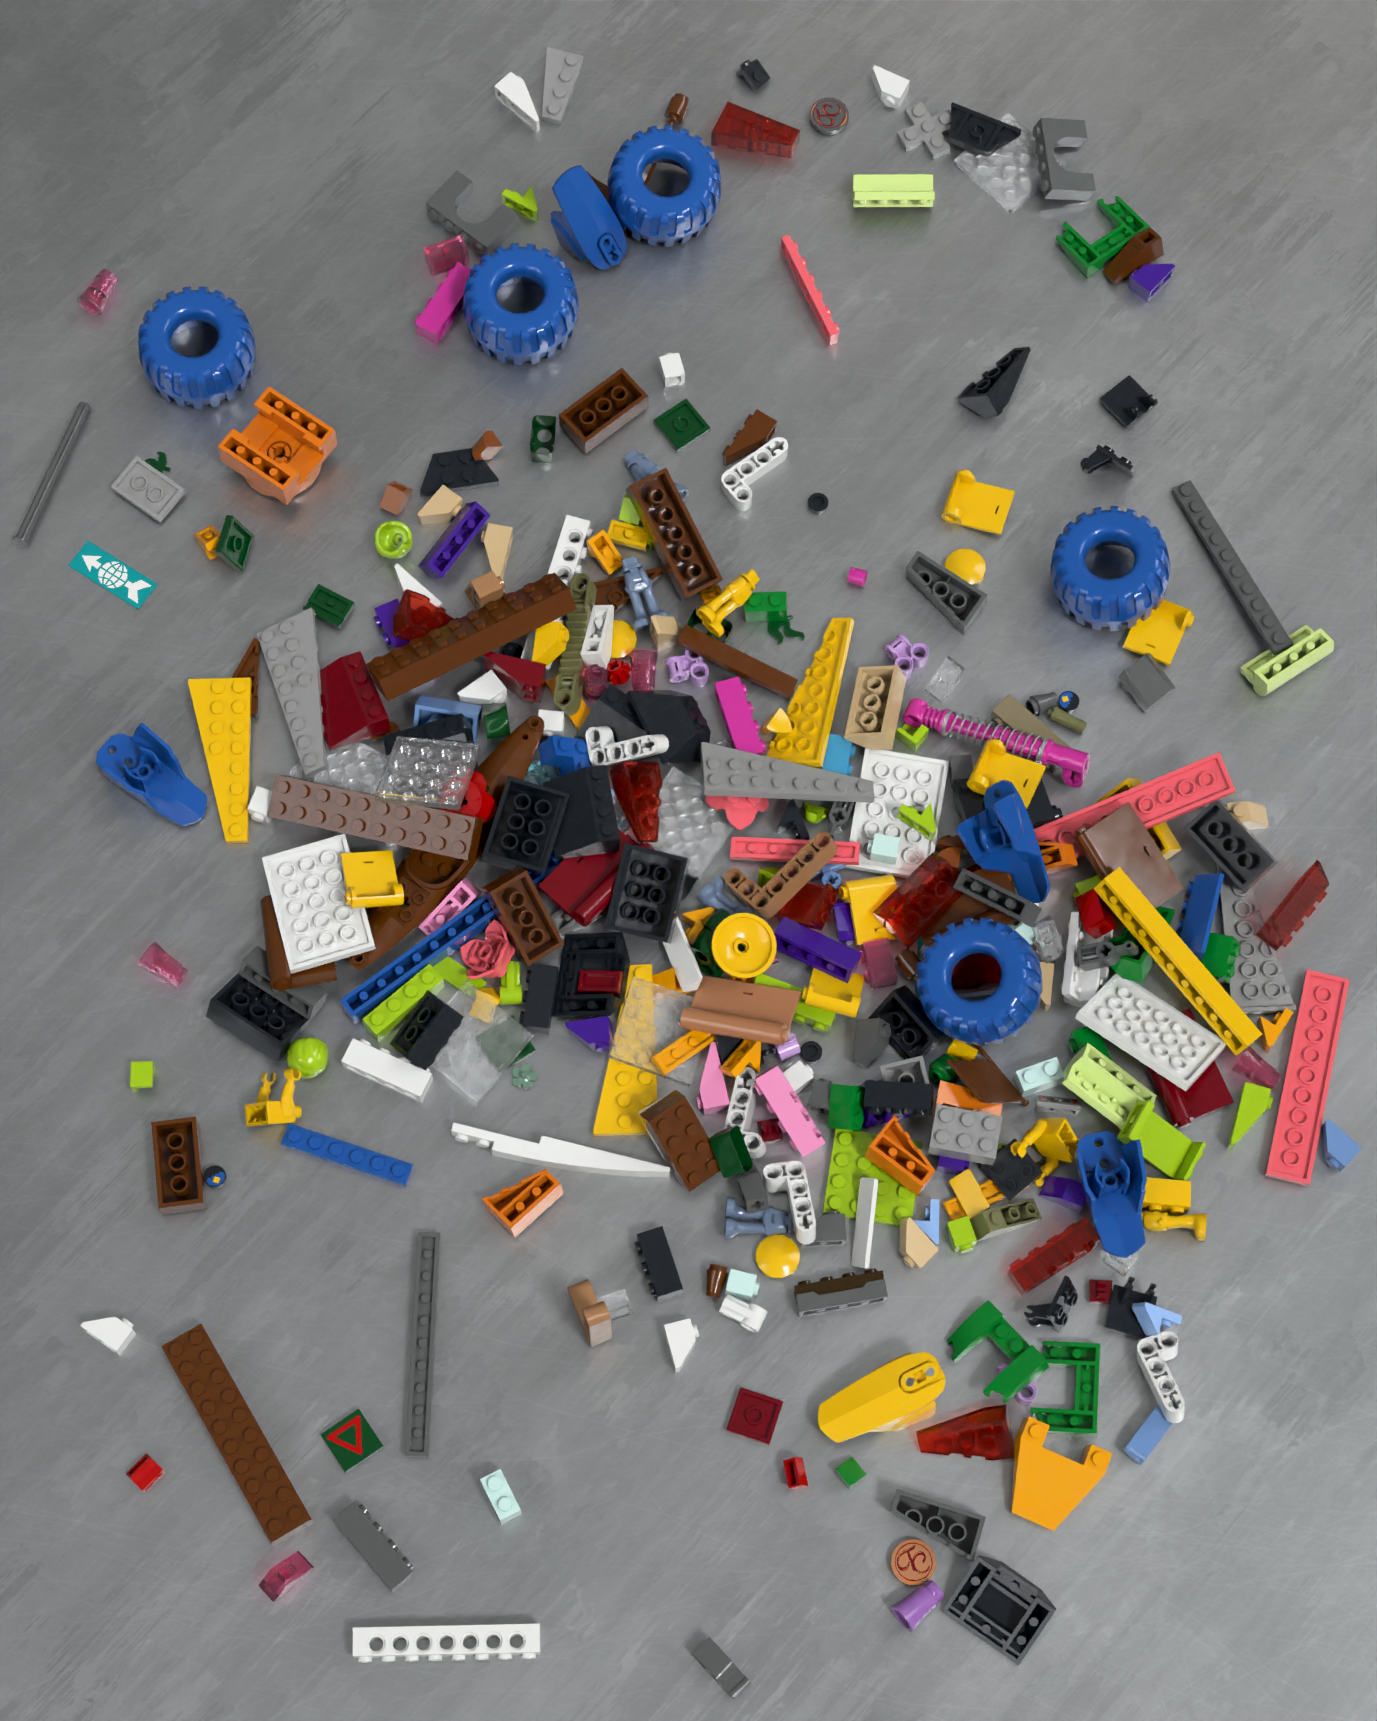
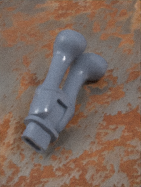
M636 449L629 452L623 458L628 464L627 468L631 470L636 478V482L660 471V466L645 457L643 453L640 454ZM674 482L682 500H684L689 490L684 485Z
M637 556L622 560L624 568L622 573L624 574L626 585L625 591L629 594L635 612V621L632 623L634 631L650 627V619L645 613L639 595L640 592H643L650 616L671 617L668 611L659 608L652 589L653 582L642 568L643 564H639Z
M718 876L712 883L709 882L696 898L703 905L714 908L715 911L723 908L730 916L737 913L753 914L746 907L740 906L724 894L725 881L721 876Z
M726 1198L724 1238H733L736 1234L762 1233L766 1236L783 1233L790 1234L791 1231L795 1232L791 1211L787 1213L785 1210L769 1206V1209L748 1214L746 1207L739 1206L735 1198ZM734 1219H762V1223L739 1222Z

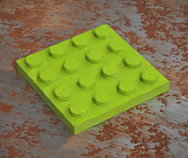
M835 1129L822 1215H826L828 1211H839L840 1214H845V1219L856 1220L860 1179L865 1177L878 1180L874 1223L900 1227V1220L903 1217H910L912 1219L915 1194L864 1157L869 1145L878 1134ZM911 1140L916 1148H919L922 1152L923 1142Z

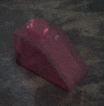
M297 1551L271 1568L258 1586L275 1602L301 1581L313 1569V1566Z

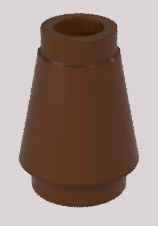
M710 1264L709 1269H707L706 1296L719 1298L729 1274L727 1273L728 1267Z

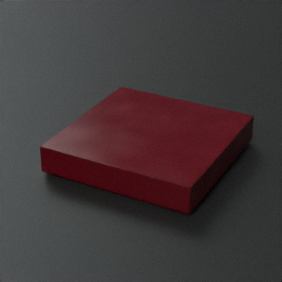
M740 1387L726 1431L769 1446L783 1401Z

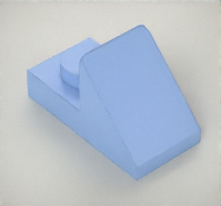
M930 1199L929 1206H925L924 1218L928 1219V1221H913L938 1247L939 1199Z
M1147 1302L1133 1303L1132 1309L1146 1336L1158 1335L1160 1327L1171 1328V1325L1181 1324L1182 1315Z

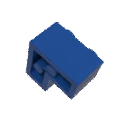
M552 735L538 746L541 765L559 767L560 776L592 766L586 739Z

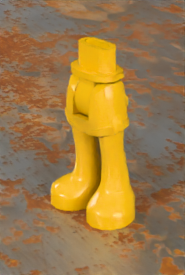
M750 569L746 574L742 573L738 578L732 580L724 587V591L719 596L696 610L697 616L702 619V624L715 637L720 638L724 633V628L721 625L722 620L733 610L744 605L751 596L752 591L756 589L755 585L760 579L753 569Z
M1141 1212L1143 1226L1147 1230L1160 1232L1173 1228H1189L1195 1232L1197 1240L1205 1241L1206 1213L1169 1216L1167 1212Z

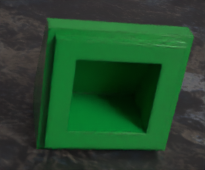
M853 1457L835 1469V1473L848 1489L867 1475Z

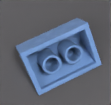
M420 695L415 704L413 727L462 713L471 721L476 747L482 706Z

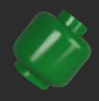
M942 1054L929 1065V1077L932 1082L939 1085L940 1080L949 1083L956 1080L959 1076L946 1060L959 1061L957 1057L950 1054Z

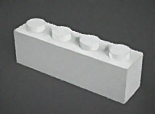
M352 1039L341 1060L343 1068L419 1102L423 1101L433 1081L430 1069L427 1068L425 1071L419 1066L416 1067L410 1064L411 1061L402 1056L396 1058L384 1048L376 1049L371 1047V1043L364 1039H359V1041Z

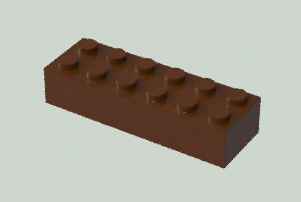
M667 468L627 487L626 492L681 601L723 580Z

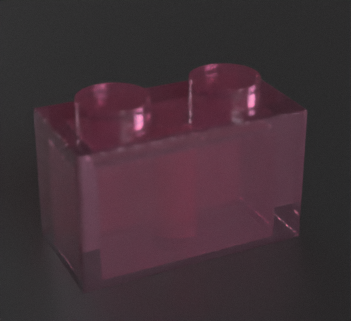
M462 235L424 247L425 261L432 276L449 271L458 262L462 265L470 263L469 251Z
M889 938L864 942L862 950L859 952L862 953L861 963H865L866 971H864L866 984L870 983L871 990L897 985L898 976Z

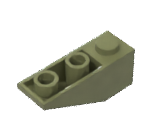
M1029 1199L982 1211L973 1217L970 1222L977 1241H981L1041 1220L1042 1217L1034 1199Z

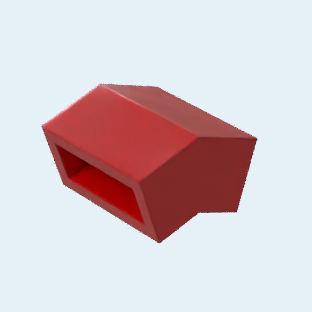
M146 1453L126 1475L145 1493L165 1471Z
M793 1457L784 1460L789 1489L795 1491L808 1488L803 1457ZM793 1464H794V1468H795V1473H796V1478H797V1484H796V1481H795V1476H794V1471H793V1466H792Z

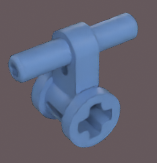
M826 864L811 878L822 875L823 893L827 899L835 900L840 898L838 890L842 882L841 876L833 871L845 868V865Z

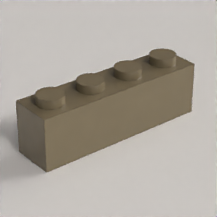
M1010 694L992 710L990 719L994 722L995 727L1002 724L1003 728L1009 726L1012 731L1014 729H1018L1019 733L1025 731L1026 735L1033 733L1035 738L1040 735L1042 740L1049 738L1055 744L1071 748ZM1049 763L1045 765V770H1050L1052 773L1059 768V766Z

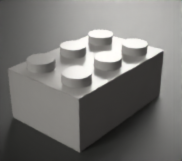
M937 1104L927 1154L993 1166L996 1159L1003 1116Z

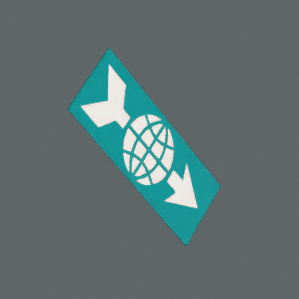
M90 541L84 544L68 565L136 609L142 606L158 585Z

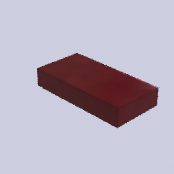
M580 970L577 991L580 993L620 994L623 973L621 971Z

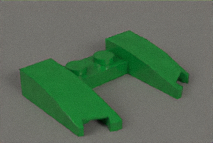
M1115 196L1116 203L1106 205L1103 199L1097 201V205L1116 229L1090 245L1067 222H1064L1062 225V229L1065 230L1062 238L1058 235L1056 236L1058 244L1087 278L1103 268V262L1120 252L1135 235L1150 227L1119 196Z
M989 1300L971 1314L947 1339L948 1345L953 1343L955 1353L951 1355L954 1363L987 1337L1012 1361L983 1390V1394L987 1397H990L992 1392L1004 1395L1002 1399L1004 1403L1049 1368L1047 1359L1015 1331L1004 1319L1003 1314Z
M1043 1341L1042 1345L1046 1346V1349L1042 1355L1047 1359L1048 1366L1076 1368L1075 1410L1031 1407L1032 1416L1037 1414L1041 1422L1050 1425L1048 1433L1097 1437L1100 1343Z

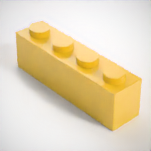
M1147 1177L1142 1205L1143 1210L1160 1213L1162 1211L1171 1212L1172 1215L1177 1216L1184 1215V1213L1187 1214L1191 1202V1181Z

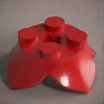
M466 772L457 779L444 783L437 794L439 808L484 818L483 823L493 819L497 811L495 800L486 792V779L480 772ZM465 797L468 802L466 805L463 804L462 807L460 801Z

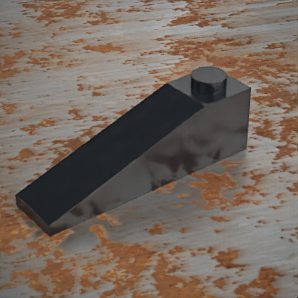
M1030 347L1012 349L996 363V368L982 374V380L977 384L972 382L957 398L958 401L983 417H996L1000 415L1009 403L1031 351Z

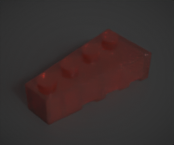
M1085 1216L1078 1222L1068 1226L1061 1234H1056L1048 1239L1042 1247L1039 1248L1038 1246L1028 1253L1029 1256L1021 1260L1019 1258L1011 1263L1007 1275L1020 1294L1024 1296L1096 1249L1101 1238Z

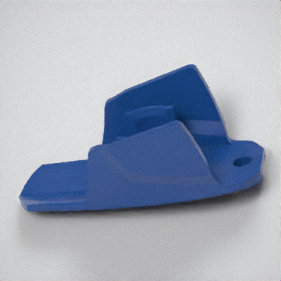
M581 165L569 168L560 175L552 187L562 211L551 212V224L562 248L581 260L589 261L598 269H609L612 265L619 264L622 257L625 256L627 243L623 229L612 208Z
M144 723L139 724L132 737L123 733L113 735L97 751L96 763L100 767V772L149 808L180 826L191 825L203 818L207 806V795L185 776L178 758L174 755L171 747ZM110 750H116L114 754H109ZM124 761L132 762V765L127 766Z
M1001 780L987 788L984 796L985 810L962 822L955 830L973 860L983 870L1009 873L1019 896L1032 903L1044 902L1048 896L1050 884L1031 820L1015 786L1008 780Z
M1109 1131L1087 1134L1078 1142L1077 1150L1074 1153L1077 1171L1087 1204L1104 1251L1117 1257L1128 1258L1139 1251L1146 1243L1141 1210L1147 1177L1141 1142L1138 1139L1124 1145L1117 1139L1118 1135ZM1099 1142L1102 1146L1097 1147L1094 1143ZM1101 1160H1103L1107 1167L1103 1168L1099 1165Z

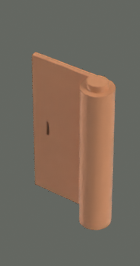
M702 975L703 978L696 991L691 1008L685 1007L681 1014L680 1024L682 1029L783 1046L789 1040V1029L801 997V992Z

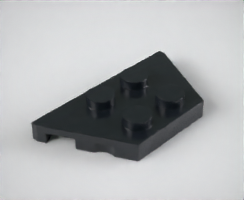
M952 102L951 143L988 157L1021 135V129L956 103Z
M472 448L436 453L432 455L420 489L421 497L434 495L442 485L453 492L499 485V479L484 460L475 461L472 455Z

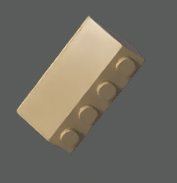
M899 665L859 667L844 736L845 740L872 751L892 750L906 678Z

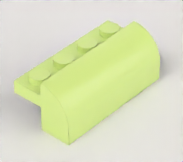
M852 174L853 207H933V200H935L933 174Z
M1305 625L1289 636L1293 642L1292 647L1275 656L1268 649L1240 667V672L1254 685L1253 690L1258 695L1266 696L1331 654L1334 650V641L1321 628L1314 632L1308 625Z
M1089 1043L1071 1059L1062 1074L1064 1076L1063 1085L1120 1129H1122L1136 1101L1149 1100L1154 1104L1157 1096Z

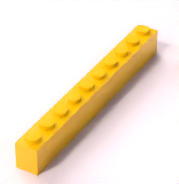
M1120 867L1105 877L1094 888L1103 901L1236 1056L1262 1035L1259 1029Z

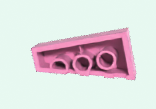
M777 1064L755 1077L756 1084L753 1086L760 1096L764 1094L768 1100L765 1103L772 1115L776 1113L780 1121L777 1123L783 1133L788 1132L791 1137L789 1142L795 1152L799 1151L802 1157H805L826 1143L823 1135Z

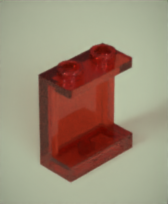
M806 883L774 916L778 921L786 917L808 928L822 931L839 893L829 883H826L825 887Z

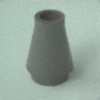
M1055 692L1030 696L1026 700V708L1033 715L1039 716L1057 704L1058 697Z

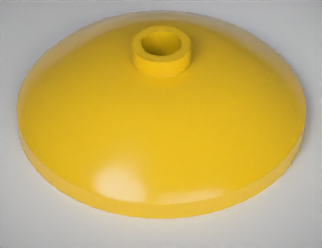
M737 913L728 916L720 922L712 936L711 949L716 963L724 972L733 977L752 978L760 975L769 968L776 955L777 945L773 930L767 922L754 914ZM738 944L744 946V951L738 950Z

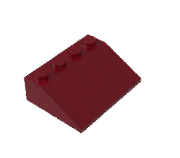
M361 651L340 657L320 670L323 736L330 751L390 732L388 715Z

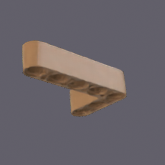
M819 832L762 888L737 868L727 871L724 881L732 893L763 919H769L835 856L838 848L829 833Z
M587 1279L567 1287L590 1347L612 1339L610 1314L604 1301L598 1303L590 1281Z

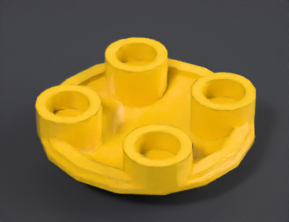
M955 550L947 557L945 562L946 569L971 585L983 580L986 571L985 562L982 556L974 550Z
M613 620L610 660L625 657L636 648V633L631 625L624 621Z
M784 1235L766 1237L759 1243L756 1250L758 1268L767 1277L783 1278L789 1276L796 1271L799 1264L800 1253L797 1245L792 1239Z

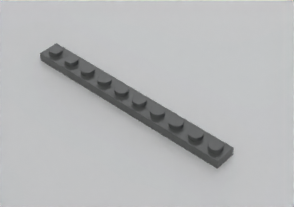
M1191 480L1173 487L1172 494L1274 656L1292 647L1293 642Z
M418 1232L405 1451L406 1457L429 1458L441 1236L440 1233Z

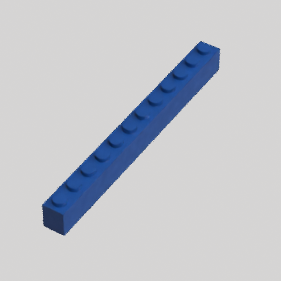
M553 852L551 853L545 874L528 872L537 891L540 890L537 888L538 885L561 863L558 859L555 860ZM484 895L340 999L342 1009L352 1022L356 1024L428 964L434 967L447 956L457 951L459 947L486 930L493 920L498 921L486 896Z

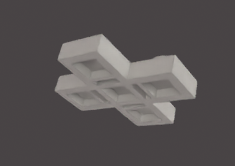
M923 102L905 109V115L912 126L897 132V138L906 152L924 144L932 159L950 152L951 147L943 136L951 132L950 110L932 117Z

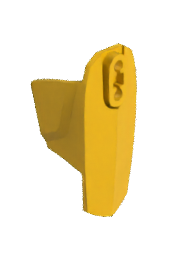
M927 1352L906 1353L876 1368L870 1374L821 1403L818 1410L819 1428L825 1435L837 1443L867 1432L899 1431L935 1414V1399L944 1391L946 1377L936 1357ZM933 1368L935 1371L934 1375L928 1376L927 1370ZM908 1378L915 1379L912 1386L906 1385Z

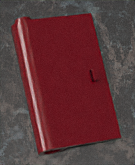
M618 829L620 837L619 852L565 858L537 888L577 923L587 927L611 902L624 844L627 843L655 850L651 844L640 842L637 845Z
M1190 1008L1181 1012L1196 1022ZM1215 1060L1187 1091L1177 1087L1174 1083L1146 1066L1174 1127L1185 1128L1192 1124V1120L1234 1103Z

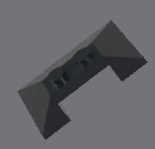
M673 690L628 691L626 693L647 735L663 734L668 738L669 747L667 751L657 754L662 765L701 763V742L709 743L711 731L693 696Z
M622 932L565 934L552 1012L553 1017L611 1016L624 1003L630 958ZM580 970L621 971L623 979L620 994L578 992Z
M978 1555L942 1609L943 1613L1017 1665L1021 1663L1056 1611L1055 1606L1038 1586L1005 1563Z

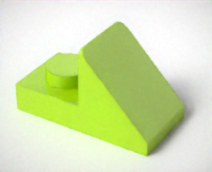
M532 186L529 187L523 197L518 192L505 188L502 193V204L537 222L538 207Z
M931 803L921 815L914 807L902 804L898 810L897 818L932 841L935 838L936 827Z

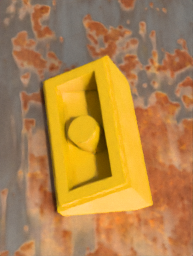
M970 1169L963 1171L948 1181L970 1220L980 1212L990 1209V1205Z

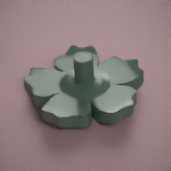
M527 1063L522 1065L521 1069L517 1066L512 1069V1076L514 1077L512 1080L513 1086L518 1088L523 1086L524 1090L530 1089L533 1086L532 1082L537 1081L538 1075L535 1071H531V1065Z

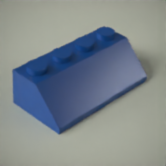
M1222 873L1195 875L1193 881L1188 882L1186 893L1189 894L1188 901L1184 900L1181 913H1184L1183 921L1179 920L1176 932L1180 933L1179 937L1200 962L1205 954L1224 878Z

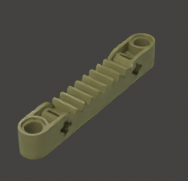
M586 573L576 574L570 583V592L577 609L567 614L568 621H566V625L569 631V641L566 644V650L561 653V667H559L560 672L557 674L553 697L555 705L566 716L576 714L580 708L584 683L583 669L586 668L580 654L597 594L596 585Z

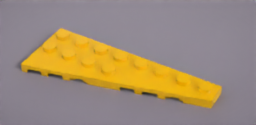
M852 617L832 618L823 636V643L820 649L815 652L813 656L815 659L811 667L807 668L805 672L806 677L802 685L798 686L787 708V716L790 720L792 731L786 734L777 733L774 741H771L769 744L770 749L766 755L767 757L810 767L823 766L854 626Z
M251 678L188 679L227 844L249 843V813L247 808L250 795Z

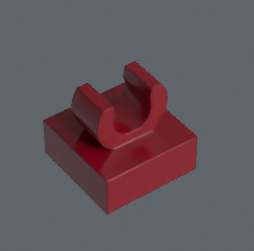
M779 1118L757 1121L759 1136H761L765 1144L783 1141L781 1128L777 1123Z
M1090 1279L1089 1303L1110 1304L1112 1280Z

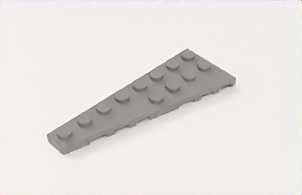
M312 607L256 633L303 771L308 778L327 769L326 746L323 739L324 725L322 724L323 707L321 706L320 698L322 694L320 666L318 665V646L316 644L317 627L315 626L314 617L316 613Z
M701 742L700 753L704 795L874 802L873 781Z
M1216 863L1217 873L1224 874L1219 894L1223 935L1235 937L1241 946L1240 954L1236 957L1234 963L1235 974L1228 984L1229 996L1245 1014L1283 1013L1286 1008L1295 1012L1296 1005H1294L1290 995V988L1283 976L1282 967L1279 965L1270 934L1260 914V908L1253 895V889L1250 888L1247 892L1242 891Z

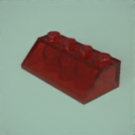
M932 853L873 914L887 931L906 948H909L963 894L953 888L959 876L945 858Z
M1318 860L1301 876L1256 933V936L1275 951L1281 945L1286 947L1293 938L1290 936L1293 930L1296 933L1304 924L1302 921L1304 916L1308 918L1316 909L1313 906L1315 902L1320 903L1328 894L1325 890L1329 886V881Z

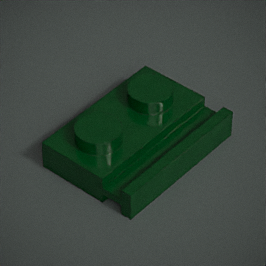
M318 584L309 597L306 606L303 607V611L312 607L316 613L315 618L340 630L341 625L353 610L355 603Z

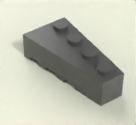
M919 551L916 552L906 567V576L964 635L987 603L988 595Z
M899 1489L896 1490L890 1513L968 1561H974L986 1519L985 1516Z

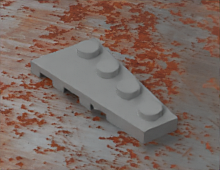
M547 46L542 121L561 125L583 66L584 56Z

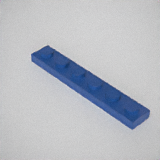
M288 1123L281 1141V1146L404 1187L407 1186L414 1167L413 1164Z

